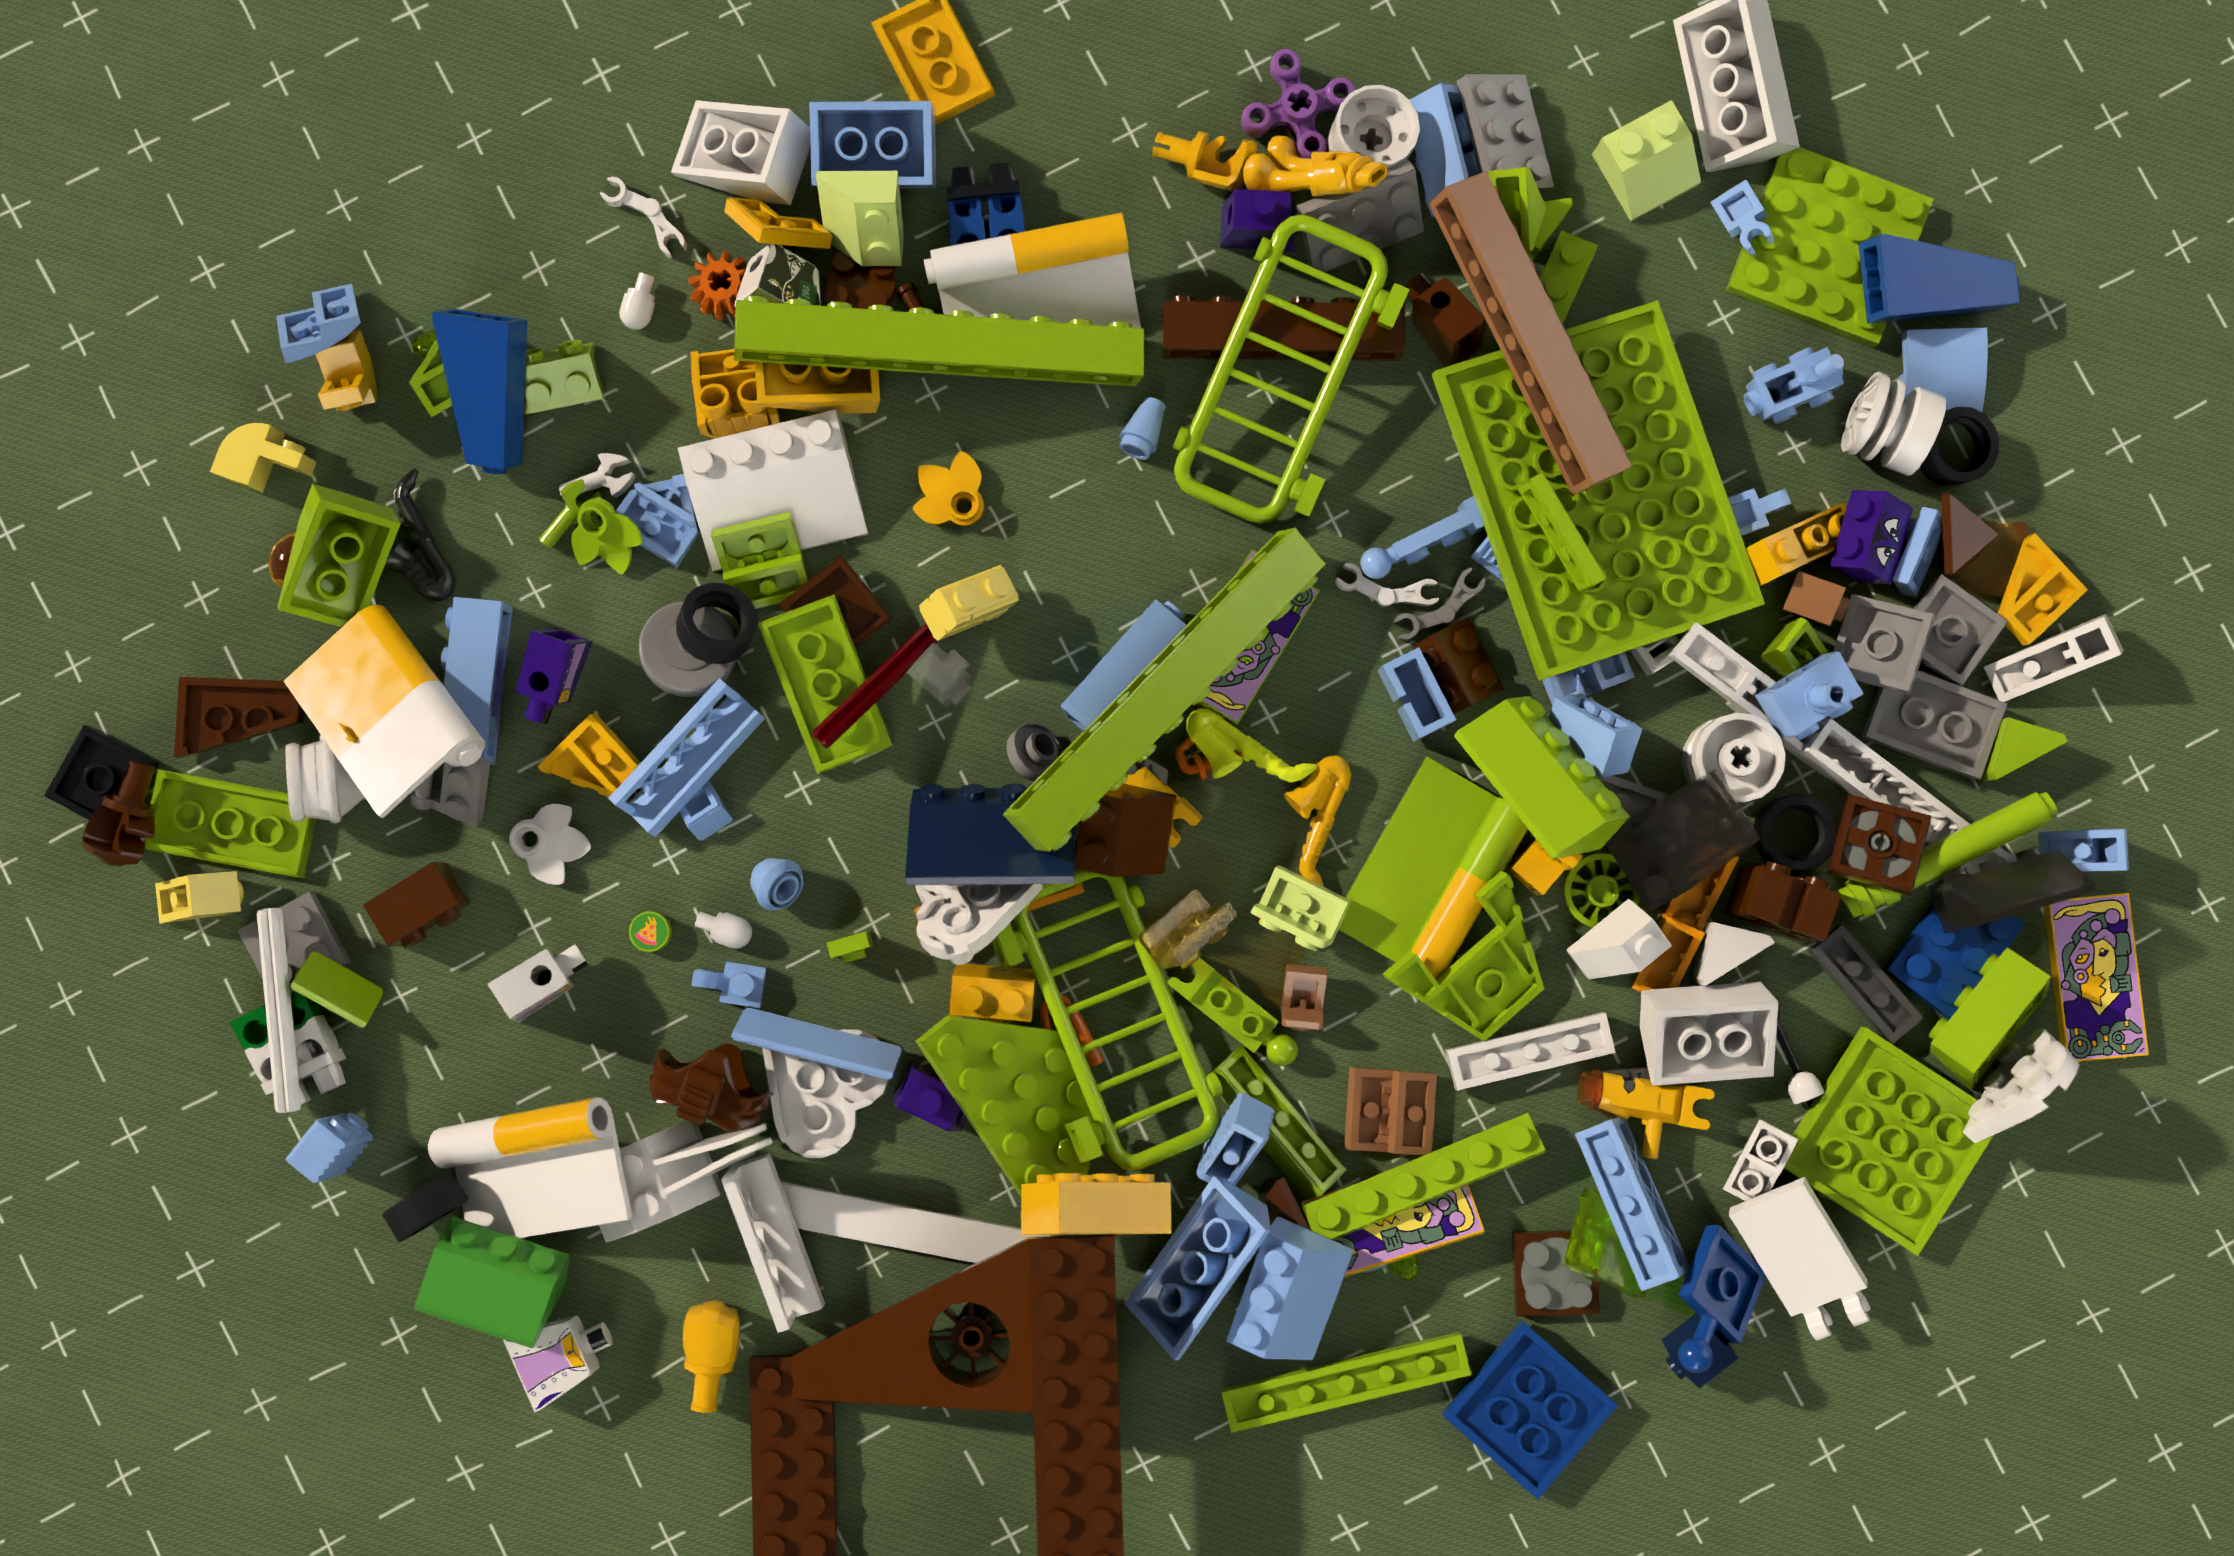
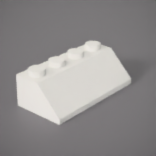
M1714 0L1673 20L1706 172L1765 162L1800 147L1768 0Z

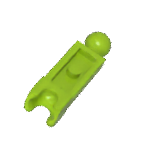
M1191 951L1188 954L1187 961L1195 968V978L1188 983L1182 982L1176 977H1170L1167 980L1168 985L1251 1052L1255 1053L1262 1044L1266 1047L1268 1059L1277 1066L1290 1065L1298 1055L1296 1041L1287 1034L1276 1035L1272 1032L1279 1021L1194 952Z

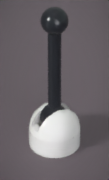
M1778 1010L1776 1036L1794 1073L1788 1083V1092L1793 1104H1799L1825 1092L1819 1079L1814 1074L1801 1071L1780 1025V1012Z

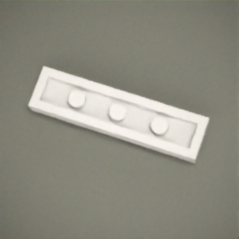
M1605 1012L1445 1050L1455 1090H1462L1616 1053Z

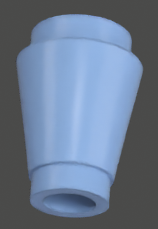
M1152 397L1144 398L1142 404H1140L1119 435L1121 439L1119 447L1124 453L1136 459L1147 460L1151 453L1156 452L1166 409L1163 402Z

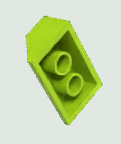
M2006 948L2000 957L1993 953L1979 971V974L1984 976L1975 988L1968 985L1960 993L1954 1002V1006L1958 1008L1949 1021L1942 1017L1928 1035L1933 1040L1930 1043V1052L1971 1090L2048 993L2051 976L2009 948Z

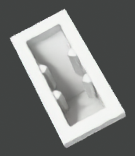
M1706 922L1703 928L1705 935L1697 949L1691 979L1695 985L1706 986L1775 942L1770 935L1715 922Z

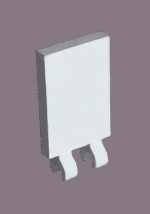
M1805 1177L1730 1207L1729 1217L1791 1317L1803 1313L1808 1328L1816 1341L1832 1335L1828 1326L1833 1325V1321L1822 1305L1834 1300L1841 1299L1846 1314L1854 1327L1870 1321L1866 1312L1870 1311L1871 1307L1860 1292L1867 1288V1278Z

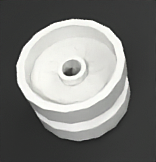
M1736 712L1704 722L1695 729L1683 747L1681 766L1686 782L1698 796L1714 804L1733 805L1762 798L1776 787L1784 772L1786 754L1781 737L1770 723L1753 714ZM1734 757H1735V765L1733 766V765H1732V762H1733Z

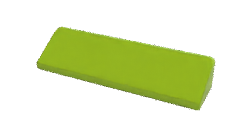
M1243 1045L1239 1046L1209 1072H1214L1217 1075L1223 1090V1094L1220 1097L1228 1107H1230V1104H1233L1238 1093H1245L1273 1108L1275 1113L1273 1115V1123L1271 1124L1272 1128L1269 1131V1139L1263 1148L1306 1200L1323 1195L1346 1171V1168Z

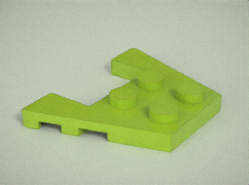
M1503 871L1496 874L1474 894L1496 924V927L1438 978L1435 979L1418 955L1410 950L1382 974L1385 979L1484 1042L1544 990L1531 942L1527 941L1522 926L1524 918L1521 908L1516 904L1511 889L1514 888L1512 878Z

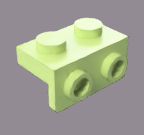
M1279 865L1275 867L1260 903L1253 906L1251 914L1260 918L1259 924L1275 932H1281L1283 929L1296 936V943L1316 951L1318 947L1324 949L1332 945L1351 900Z

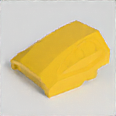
M734 349L700 354L699 351L690 352L697 426L701 435L716 439L780 423L778 408L757 406L754 362L734 361Z

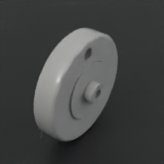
M684 601L674 602L657 610L642 628L639 638L641 665L650 681L664 692L679 697L702 696L719 678L724 682L729 678L734 670L736 660L726 664H711L694 658L686 651L678 639L676 631V620ZM706 606L695 611L693 621L704 635L715 640L725 641L736 638L731 623L714 607Z

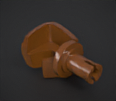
M129 760L128 762L129 765L119 794H114L113 796L104 795L102 804L91 815L82 837L83 848L110 866L122 867L129 864H138L144 855L145 839L154 838L155 819L152 817L154 809L147 806L144 799L156 768L134 760Z

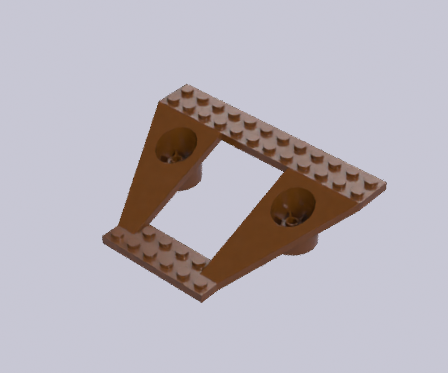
M1114 1234L1028 1237L794 1354L755 1355L749 1358L753 1556H838L834 1402L1034 1413L1038 1556H1124ZM969 1302V1313L963 1318H960L949 1308L952 1304ZM975 1304L983 1305L991 1310V1312L987 1316L981 1312H975ZM943 1311L955 1323L952 1332H933L935 1319L940 1312ZM995 1315H998L1007 1330L992 1331L990 1320ZM969 1330H974L979 1334L978 1340H971L970 1335L965 1333ZM993 1338H1009L1011 1348L1004 1359L990 1347ZM952 1339L955 1350L946 1360L938 1351L935 1340ZM959 1353L964 1357H970L971 1372L959 1370L950 1363ZM987 1353L997 1363L991 1369L976 1372V1357Z

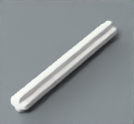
M267 908L257 912L274 1104L277 1113H288L300 1110L301 1100L283 911L280 908Z

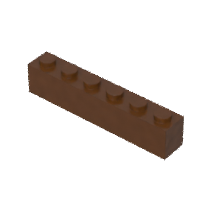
M1175 296L1171 301H1164L1163 359H1219L1244 302H1235V298L1230 296L1213 297L1211 301H1195V298L1192 296ZM1296 297L1289 302L1347 328L1358 303H1355V299L1349 297L1333 298L1331 303H1318L1311 297ZM1262 300L1250 327V331L1316 360H1334L1344 337L1340 333ZM1403 303L1391 330L1375 324L1379 314L1372 312L1351 361L1401 360L1405 352V303ZM1248 338L1245 339L1237 359L1296 360Z

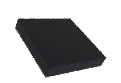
M83 725L44 796L89 820L91 815L102 804L104 795L113 796L114 794H119L129 760L142 762L154 766L156 769L160 763L91 726Z

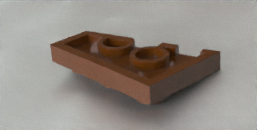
M179 677L174 757H187L302 724L304 710L284 681Z

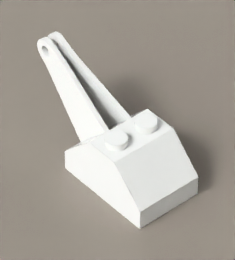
M686 1120L619 1148L633 1218L599 1225L606 1243L675 1217L725 1193L717 1171L751 1152L772 1144L771 1137L733 1152L714 1163L708 1151L731 1145L767 1130L765 1123L754 1128L703 1139L698 1125Z

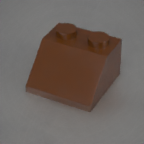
M1124 783L1112 792L1108 790L1098 801L1100 803L1099 809L1089 819L1085 821L1080 820L1075 868L1111 877L1163 874L1167 862L1176 795Z

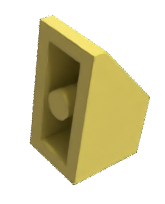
M237 871L192 874L155 884L159 924L241 912L240 904L243 901L244 892L241 882L238 881Z

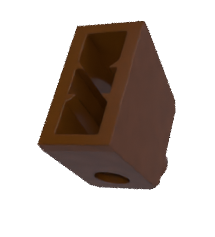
M1420 273L1405 285L1406 288L1410 289L1408 295L1413 300L1412 323L1445 367L1467 361L1482 350L1486 319L1448 278H1442L1432 285L1423 273Z

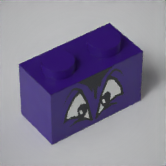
M1852 490L1830 567L1856 582L1891 584L1913 508L1887 491Z

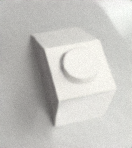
M1627 899L1566 951L1588 979H1596L1640 972L1672 945L1654 919L1630 899Z

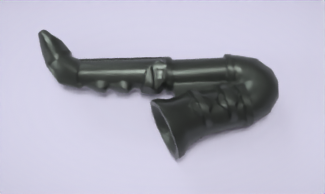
M414 468L398 482L393 494L395 503L398 505V514L403 518L405 528L410 530V540L416 544L417 549L412 551L406 541L400 542L389 553L384 569L393 570L401 574L416 590L418 595L423 596L429 601L441 602L453 594L456 580L451 566L446 563L436 546L430 529L411 497L410 492L416 485L419 472Z

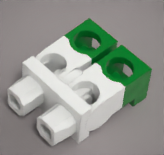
M293 991L290 994L302 1105L311 1100L302 1080L313 1076L321 1094L346 1084L342 1068L339 1064L346 1057L342 1048L339 1049L336 1036L328 1025L320 1004ZM262 1006L229 1023L256 1075L262 1082L261 1086L265 1095L273 1093L266 1008Z

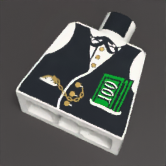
M768 244L748 262L736 300H744L748 296H762L768 298L769 302L786 303L790 299H804L811 302V305L821 306L818 270L815 265L797 256V246Z

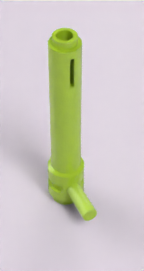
M2034 792L1924 847L1914 889L2053 821L2052 816L2058 814V810L2052 798L2047 792L2040 795ZM1853 880L1846 881V886L1838 890V893L1842 894L1841 899L1853 919L1860 915L1866 918L1876 913L1875 908L1883 904L1890 906L1900 901L1901 895H1903Z

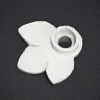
M562 804L546 805L538 811L533 819L518 822L510 832L509 843L512 851L520 858L526 859L532 876L547 884H563L565 882L564 862L580 859L591 849L588 838L576 828L568 826L572 817V807ZM530 832H534L537 835V843L533 847H529L525 843V837Z

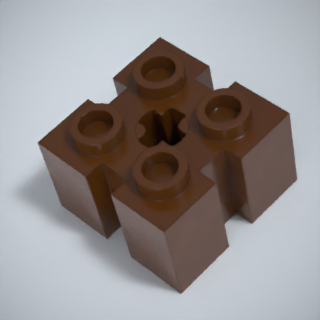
M1767 862L1766 865L1755 863L1753 869L1749 867L1739 869L1724 914L1769 928L1771 931L1799 941L1813 940L1826 942L1842 895L1829 890V882L1812 876H1806L1805 879L1790 876V868L1773 862Z

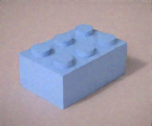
M931 101L809 102L811 180L813 187L818 189L817 171H898L900 189H937L935 106Z

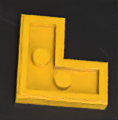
M727 198L724 212L758 243L830 249L833 235L815 219L779 216L762 200Z

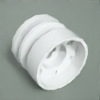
M1369 85L1351 92L1341 103L1326 140L1327 152L1331 150L1371 156L1374 162L1385 163L1387 169L1403 163L1410 157L1420 132L1418 114L1411 101L1396 89L1384 85Z
M1882 372L1874 373L1850 409L1842 436V452L1855 455L1860 451L1861 459L1869 461L1882 449L1880 460L1882 467L1906 476L1912 475L1921 466L1936 440L1946 411L1945 397L1922 387H1916L1904 399L1906 385L1903 380L1896 379L1890 383L1889 375Z

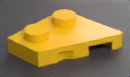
M2034 533L2028 535L2022 543L1997 614L2008 621L2005 625L2006 628L2023 646L2029 645L2088 589Z
M593 713L585 718L537 768L544 773L555 774L570 780V783L583 788H591L603 796L610 797L641 762L596 713Z

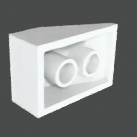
M696 100L671 173L676 177L752 200L791 205L811 147L810 127L790 109Z

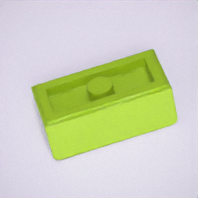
M312 951L290 985L291 989L360 1028L366 1026L384 992L381 987L317 951Z

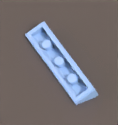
M750 1007L742 1012L731 1036L735 1041L887 1080L896 1076L902 1054V1048L898 1045Z

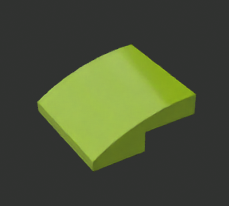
M790 511L711 530V538L723 571V582L742 591L751 600L755 609L781 603L809 581Z

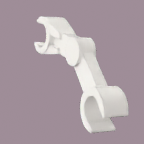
M617 177L607 178L610 185L620 188V193L616 197H609L607 194L600 192L602 198L609 206L621 207L626 205L644 213L650 218L655 228L659 247L666 257L673 258L666 248L670 239H678L684 250H687L685 238L666 220L657 200L645 198L628 190L623 181Z
M1352 563L1344 564L1343 568L1354 573L1356 577L1355 582L1347 584L1339 578L1335 580L1336 585L1341 590L1346 592L1357 590L1377 601L1382 607L1399 603L1429 607L1439 600V598L1425 599L1420 593L1422 587H1432L1437 584V581L1433 579H1424L1405 588H1383L1363 577L1361 569Z

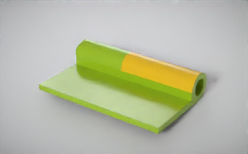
M1425 757L1345 897L1351 900V903L1339 930L1394 962L1398 961L1410 950L1418 955L1435 979L1438 978L1450 966L1483 908L1474 894L1496 874L1505 870L1528 828L1503 798L1496 797L1431 758Z

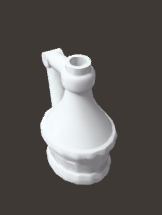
M320 735V741L304 746H299L296 743L286 745L287 789L292 821L301 822L306 817L329 820L331 823L337 824L341 822L343 815L365 799V796L322 735Z

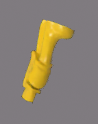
M1278 135L1272 137L1269 141L1266 155L1264 153L1250 154L1245 161L1243 169L1244 183L1249 190L1295 192L1308 189L1313 197L1359 192L1366 187H1375L1387 175L1385 163L1374 162L1371 156H1362L1353 152L1331 150L1329 152H1312L1311 158L1298 157L1294 141L1287 136Z

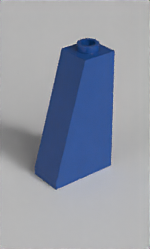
M1881 234L1858 244L1867 324L1997 311L2020 303V282L2016 274L2014 262L1889 234Z
M454 308L434 311L432 321L466 464L482 466V472L506 474L508 468L522 464L527 320Z

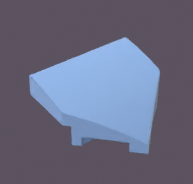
M684 474L672 476L673 479L644 485L641 482L635 483V489L629 491L617 508L616 513L629 517L638 526L643 543L640 545L641 547L678 568L699 535Z

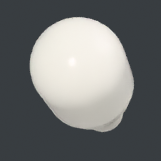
M639 273L635 288H628L627 293H624L619 315L622 323L630 329H642L649 324L656 304L654 302L655 296L650 294L655 279L653 276Z
M700 911L695 922V927L710 932V939H713L715 943L732 949L746 946L752 937V928L749 922L742 917L728 912H719L715 917Z

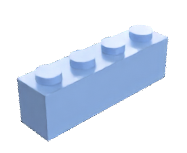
M453 597V606L448 608L445 619L446 629L450 631L448 647H444L441 654V668L445 671L444 687L484 739L485 747L481 757L491 761L490 765H495L513 607L502 601Z

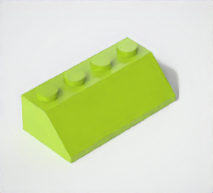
M1531 696L1505 699L1459 729L1454 735L1456 740L1552 860L1601 849L1630 818L1622 808L1620 799L1602 784L1595 775L1593 766L1578 755L1570 745L1568 736L1555 727L1545 715L1543 706L1535 699H1532Z

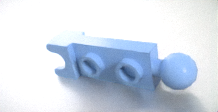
M1474 496L1464 500L1457 508V513L1393 543L1390 548L1384 550L1374 547L1365 551L1360 561L1364 574L1374 579L1383 578L1389 573L1393 563L1398 564L1406 560L1408 565L1414 564L1429 556L1428 548L1442 542L1444 548L1464 539L1466 536L1463 531L1468 530L1471 536L1484 530L1485 527Z

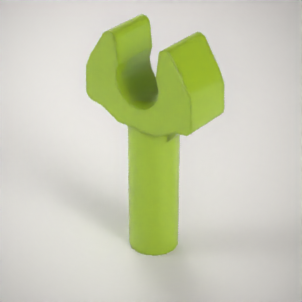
M583 479L570 482L561 490V496L565 500V508L539 537L540 542L551 549L577 519L582 504L576 501V497L585 488ZM596 492L591 499L602 498L601 493Z

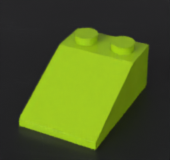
M312 483L298 521L277 607L278 610L343 627L358 612L368 607L401 524L393 509Z

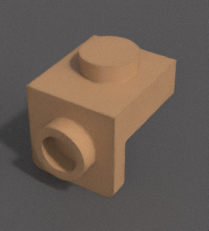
M1286 964L1281 1001L1282 1026L1302 1032L1311 1029L1321 1030L1323 1028V1005L1327 982L1326 967Z

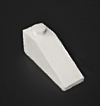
M2104 614L1984 666V669L1999 701L2005 702L2119 656L2123 653V648L2107 614Z

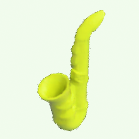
M1197 709L1191 712L1187 718L1186 730L1190 740L1206 756L1211 765L1214 779L1234 771L1243 763V759L1247 762L1252 759L1255 761L1256 766L1266 769V773L1276 775L1279 779L1289 783L1302 780L1317 769L1316 764L1309 763L1298 764L1294 767L1289 766L1281 758H1278L1270 750L1263 747L1261 743L1255 741L1249 735L1243 734L1225 720L1222 715L1211 709ZM1234 751L1239 752L1241 754V757L1238 756Z

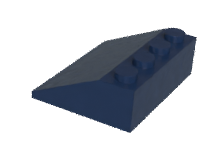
M929 784L922 786L920 789H913L909 814L905 885L1074 884L1076 825L1070 830L1072 833L1071 838L1060 849L1056 851L1051 850L1050 852L1035 850L1003 815L1028 789L1024 785L1007 784L1002 788H985L980 784H968L961 788H944L941 785Z

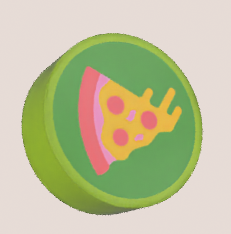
M647 911L640 913L632 920L629 927V937L632 944L645 952H655L663 949L669 943L672 936L670 921L659 912Z

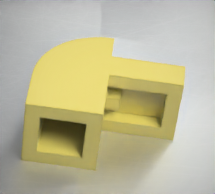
M250 423L236 428L226 436L218 449L210 472L230 482L263 493L274 464L312 476L317 462L304 455L305 447L285 440V433L275 427L264 423Z

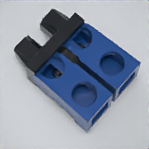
M997 163L989 166L990 183L975 184L974 169L971 167L952 169L951 186L947 187L951 246L986 239V231H990V238L1025 231L1019 181L1014 179L1010 163Z

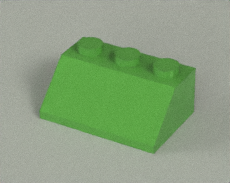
M453 1216L434 1248L415 1302V1310L533 1349L566 1286L570 1255Z

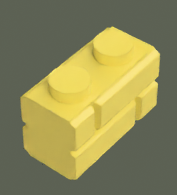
M999 565L938 588L919 605V608L934 639L939 641L982 624L984 621L1001 616L1008 608L1019 601V595L1004 567Z

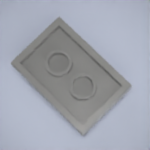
M1466 74L1457 81L1479 172L1486 171L1488 174V171L1529 167L1540 194L1553 189L1554 184L1526 75Z
M1409 160L1388 168L1385 179L1375 187H1366L1359 192L1351 194L1323 195L1297 205L1298 215L1314 217L1371 242L1380 249L1424 232L1416 171ZM1302 231L1308 265L1315 269L1326 272L1361 258L1359 255Z
M1917 671L1910 694L1883 687L1878 688L1861 738L1970 779L1979 780L1985 769L2007 703Z

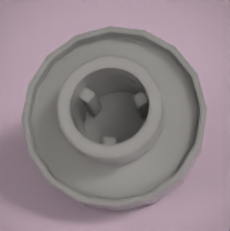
M1026 723L1011 733L1007 740L1006 750L1009 761L1020 775L1033 782L1063 753L1061 744L1056 736L1048 728L1038 723Z

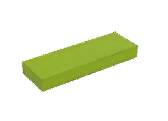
M1543 472L1518 487L1520 494L1578 590L1583 592L1605 580L1604 573Z

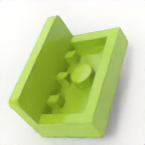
M572 340L560 344L557 350L543 352L542 348L526 350L525 415L604 398L605 394L594 360L595 347L593 343L582 344L581 340Z

